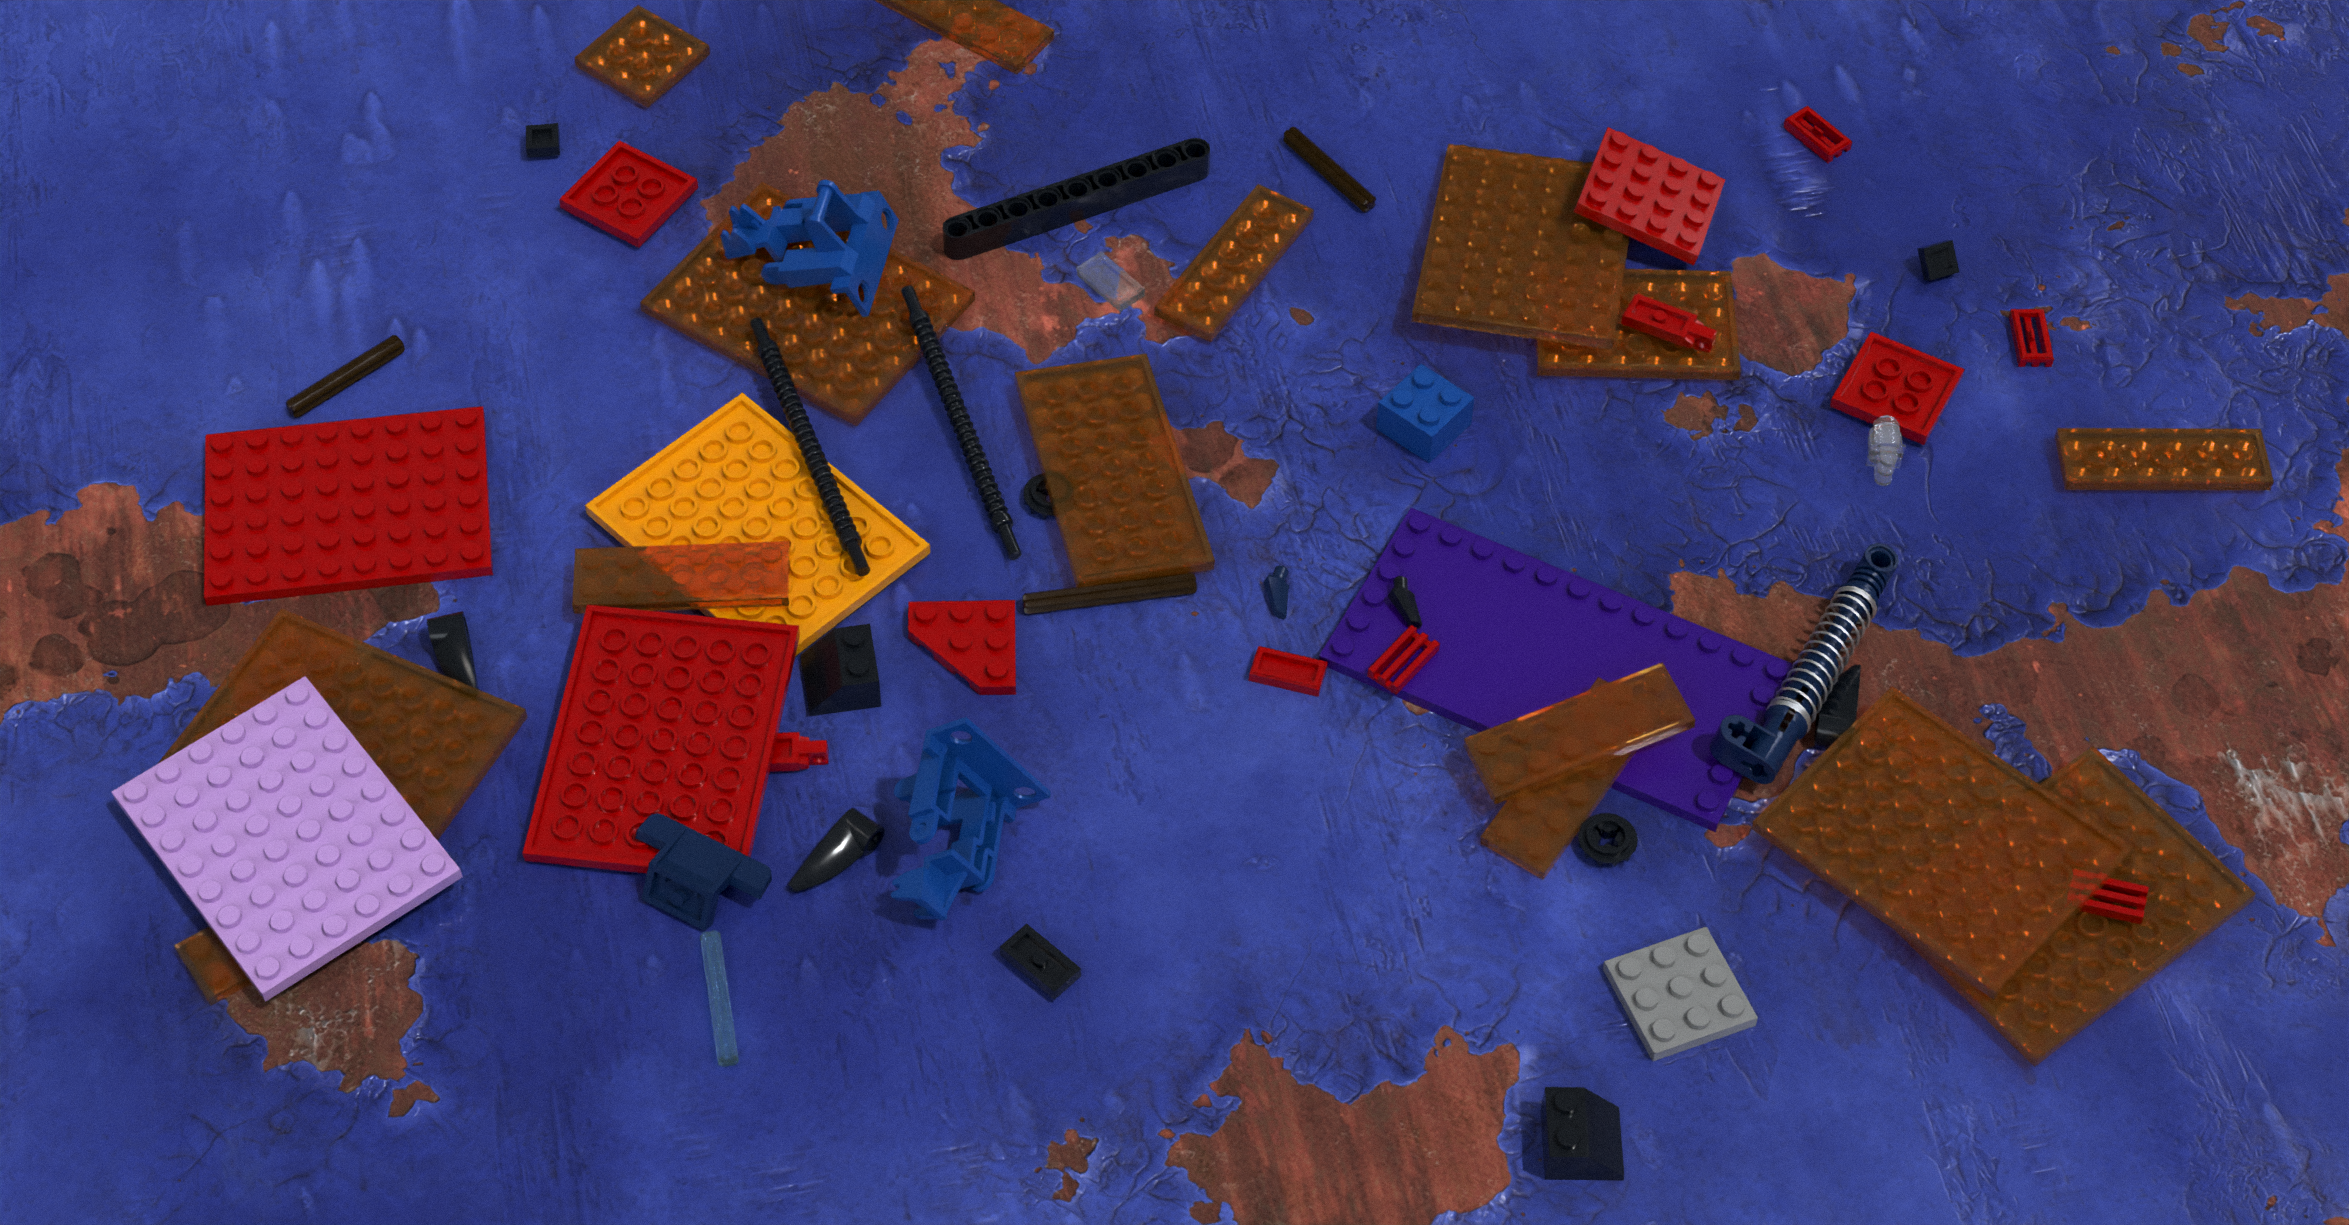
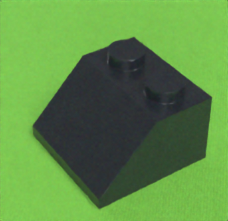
M870 624L834 628L800 655L809 716L881 707L880 683Z
M1545 1087L1540 1110L1545 1180L1624 1181L1619 1107L1584 1087Z

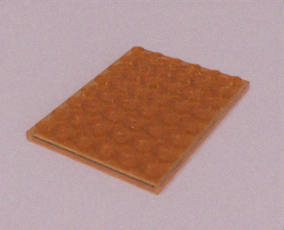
M1448 144L1411 322L1612 350L1630 237L1573 212L1593 162H1580L1563 158L1535 156L1528 153L1520 154L1497 149Z
M761 182L736 208L739 210L741 204H746L764 220L770 219L773 207L780 206L783 209L784 203L787 200L795 198ZM729 214L640 302L641 311L769 379L765 366L762 364V359L758 355V342L750 326L752 319L756 317L762 318L771 340L775 341L779 347L782 360H784L788 373L791 375V380L794 382L797 394L849 423L858 426L923 356V351H921L917 337L914 335V329H912L909 323L910 313L901 293L902 288L908 285L914 287L922 309L926 310L930 316L931 324L934 326L933 331L936 332V338L938 339L975 301V291L890 248L869 316L862 317L846 293H832L830 290L832 283L789 288L787 284L774 285L766 282L761 276L762 268L765 264L775 261L765 247L757 248L755 254L727 259L720 235L722 230H727L731 235L733 224ZM850 231L835 232L846 244ZM812 240L788 243L786 250L815 248ZM859 285L858 294L860 300L863 302L864 292L862 287Z
M280 609L158 763L306 676L438 841L528 717L525 708L299 615Z
M1893 686L1753 821L1752 830L1993 1000L2132 857L2134 847Z
M2092 746L1876 902L1874 911L2035 1067L2252 903L2256 893ZM2076 870L2148 886L2142 924L2065 908L2072 871ZM2078 894L2075 895V896H2077V897H2082V898H2086V899H2091V900L2098 901V899H2096V898H2091V897H2087V896H2083V895H2078ZM2113 903V905L2136 909V907Z

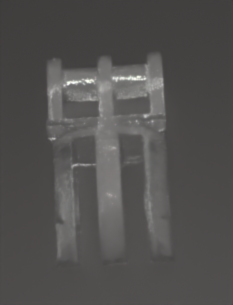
M1889 415L1880 416L1875 420L1868 434V456L1865 466H1874L1875 482L1881 486H1887L1891 483L1895 468H1900L1906 447V444H1902V434L1898 421Z

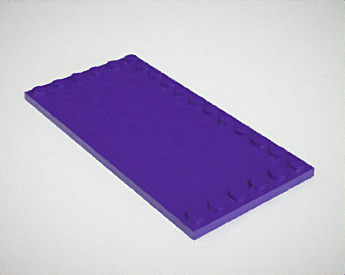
M1410 508L1319 655V660L1328 662L1327 668L1716 832L1744 776L1713 757L1710 751L1711 741L1722 720L1730 715H1740L1763 726L1765 723L1764 715L1768 705L1776 697V691L1781 688L1782 682L1787 678V673L1793 667V663L1414 508ZM1403 576L1408 580V590L1415 595V601L1422 622V626L1420 629H1417V633L1421 634L1424 632L1429 635L1428 640L1432 642L1435 639L1440 643V648L1427 664L1395 695L1367 677L1368 669L1410 626L1388 598L1389 592L1394 588V578ZM1411 641L1408 644V646L1380 673L1381 675L1413 643V641ZM1421 647L1404 667L1397 671L1390 681L1394 682L1424 649Z

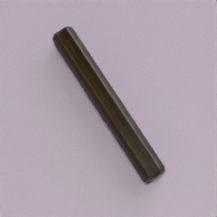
M1291 127L1284 132L1283 141L1360 210L1368 212L1375 207L1376 197L1298 128Z
M396 335L390 336L288 399L285 403L287 410L293 417H300L402 354L405 350L403 342Z

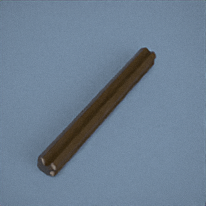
M1183 573L1023 594L1022 604L1026 614L1161 598L1195 593L1197 582L1194 573Z

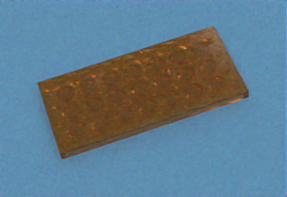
M1147 354L1015 372L1014 382L1077 588L1214 569L1215 559Z

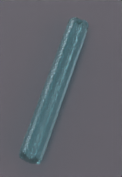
M713 930L703 932L700 936L718 1064L721 1067L736 1065L739 1058L721 935L718 931Z

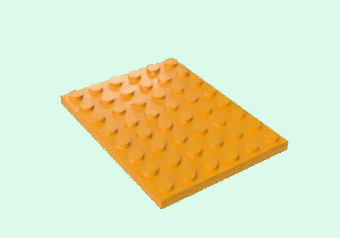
M743 392L585 505L588 516L708 617L798 625L800 637L795 656L930 554V544L828 462L831 473L834 475V480L837 482V487L840 489V494L844 497V502L847 504V509L853 518L856 531L861 536V549L870 567V572L867 575L858 576L848 552L844 551L839 544V538L836 536V531L832 526L833 523L829 520V515L826 513V508L823 506V501L820 499V494L814 485V479H812L811 472L807 468L808 465L801 455V450L798 448L795 436Z

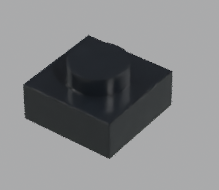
M558 123L526 126V151L528 158L560 155Z
M1945 240L1917 248L1924 280L1931 281L1959 272L1953 240Z

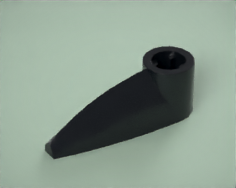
M461 611L427 619L431 643L444 674L470 702L480 703L472 646L464 612Z
M1861 665L1851 666L1833 685L1832 691L1828 694L1827 700L1822 704L1818 714L1814 745L1847 751L1851 750L1856 725Z
M849 809L823 838L788 884L789 890L797 892L818 885L845 870L862 855L868 856L880 844L885 829L857 809Z

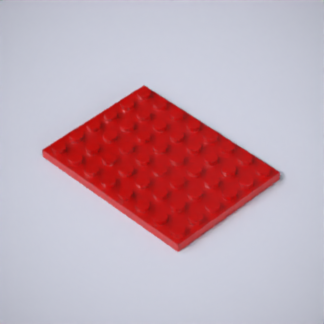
M483 406L216 433L205 436L204 599L207 606L493 575L486 422Z
M587 605L522 852L524 860L647 874L650 861L660 850L635 837L637 829L650 815L656 813L663 814L751 858L799 642V626Z

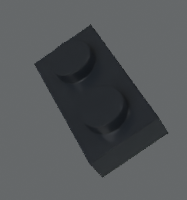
M1027 923L1000 946V955L1054 1000L1081 977V968Z

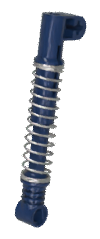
M1875 543L1865 550L1847 583L1842 584L1831 598L1825 613L1820 617V622L1815 626L1814 632L1809 635V641L1804 644L1803 650L1798 654V660L1793 663V667L1787 673V678L1782 682L1781 688L1776 691V697L1771 700L1766 709L1763 726L1740 715H1730L1722 720L1710 744L1711 754L1716 760L1759 784H1769L1774 781L1796 741L1801 740L1810 730L1811 723L1815 721L1817 713L1822 708V704L1827 700L1828 694L1832 691L1833 685L1838 681L1839 675L1848 664L1854 649L1859 645V641L1864 636L1865 630L1869 627L1870 621L1875 617L1879 605L1878 599L1899 563L1898 555L1891 547ZM1829 615H1836L1833 622L1830 620ZM1824 624L1830 625L1828 630L1824 628ZM1855 624H1862V629L1858 630ZM1820 633L1825 634L1822 640L1818 635ZM1850 633H1856L1857 638L1852 639ZM1816 635L1818 640H1812L1813 636ZM1851 642L1852 647L1847 648L1844 643ZM1813 643H1820L1817 648L1813 645ZM1840 651L1846 652V656H1845V657H1841V655L1839 654V652H1840ZM1795 699H1800L1802 703L1795 701ZM1788 712L1794 715L1791 722L1784 720ZM1782 722L1788 724L1787 729L1780 727Z

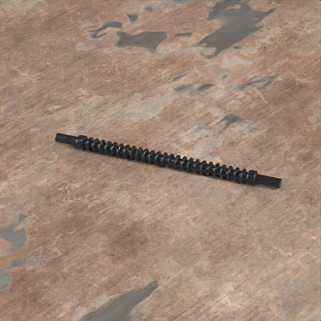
M911 285L902 288L901 293L910 313L909 323L912 329H914V335L917 337L921 351H923V357L929 366V372L935 381V387L941 396L944 409L948 411L947 417L953 426V432L957 434L956 439L960 442L959 447L963 449L962 454L966 457L965 461L969 465V471L972 472V478L976 480L975 486L979 488L978 494L982 496L981 501L985 504L984 509L988 511L987 516L991 519L992 529L995 533H999L1008 558L1010 560L1018 559L1022 553L1012 530L1013 520L1011 515L1007 513L1008 508L1004 506L1005 500L1001 498L1002 494L998 490V484L995 482V476L992 475V469L988 467L989 461L985 459L986 454L982 451V445L979 444L980 440L976 436V430L973 428L972 421H970V415L967 413L966 406H964V400L960 398L961 393L958 391V385L954 383L955 378L951 375L952 370L948 368L949 363L945 360V354L942 353L943 348L939 345L940 341L936 338L937 334L933 331L934 326L931 324L930 316L926 310L922 309L914 287Z
M756 317L750 321V326L758 342V355L762 359V364L765 366V371L768 373V378L771 380V385L774 387V392L777 394V399L780 401V406L783 408V413L786 415V420L789 422V427L792 429V434L795 436V441L798 443L801 455L808 465L807 468L811 472L812 479H814V485L817 487V492L820 494V499L823 501V506L826 508L829 520L833 523L832 526L836 531V536L839 538V544L844 551L848 552L857 575L865 576L870 572V567L861 549V536L856 531L853 518L850 516V511L847 509L844 497L840 494V489L837 487L833 473H831V468L825 458V453L822 451V446L818 444L819 440L815 437L816 433L813 430L809 417L806 415V410L803 408V403L800 401V396L797 394V389L794 387V382L791 380V375L788 373L785 362L782 360L779 347L775 341L771 340L762 318Z

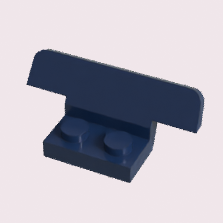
M656 813L650 815L637 829L636 839L660 850L649 863L642 900L704 931L713 925L719 894L728 885L761 899L772 881L771 869L767 865L663 814Z

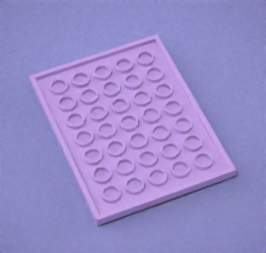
M306 676L112 791L118 805L265 1002L463 878L461 869Z

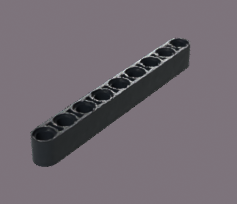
M1190 138L947 219L942 227L944 253L952 260H964L1201 181L1209 175L1210 171L1209 143L1201 138Z

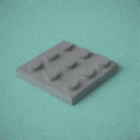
M1707 927L1604 961L1603 971L1652 1061L1756 1026L1758 1017Z

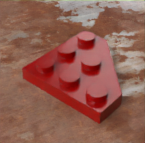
M1015 600L908 602V637L917 646H924L934 654V659L954 675L958 673L969 682L970 688L979 695H1016Z

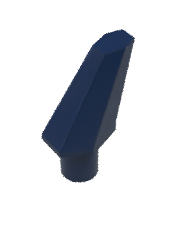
M1276 566L1273 575H1268L1263 583L1273 613L1278 618L1284 620L1287 616L1289 585L1285 580L1288 575V569L1284 566Z

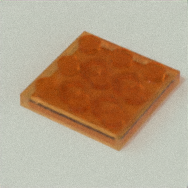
M637 5L574 58L577 68L648 108L709 56L710 48L707 43Z

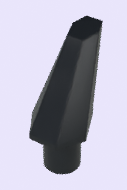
M1398 576L1393 580L1394 588L1389 592L1388 598L1408 625H1413L1420 629L1422 622L1415 601V595L1408 590L1407 578Z

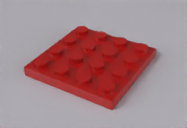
M1607 127L1573 212L1694 265L1700 254L1726 179L1717 176L1711 171H1705L1687 163L1684 159L1676 158L1660 151L1652 145L1631 138L1623 132Z

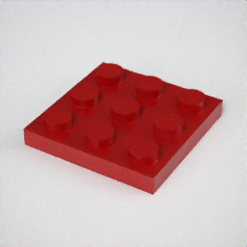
M619 140L559 199L560 208L639 248L698 189L697 178Z
M1870 332L1832 396L1830 407L1925 445L1960 383L1965 369Z

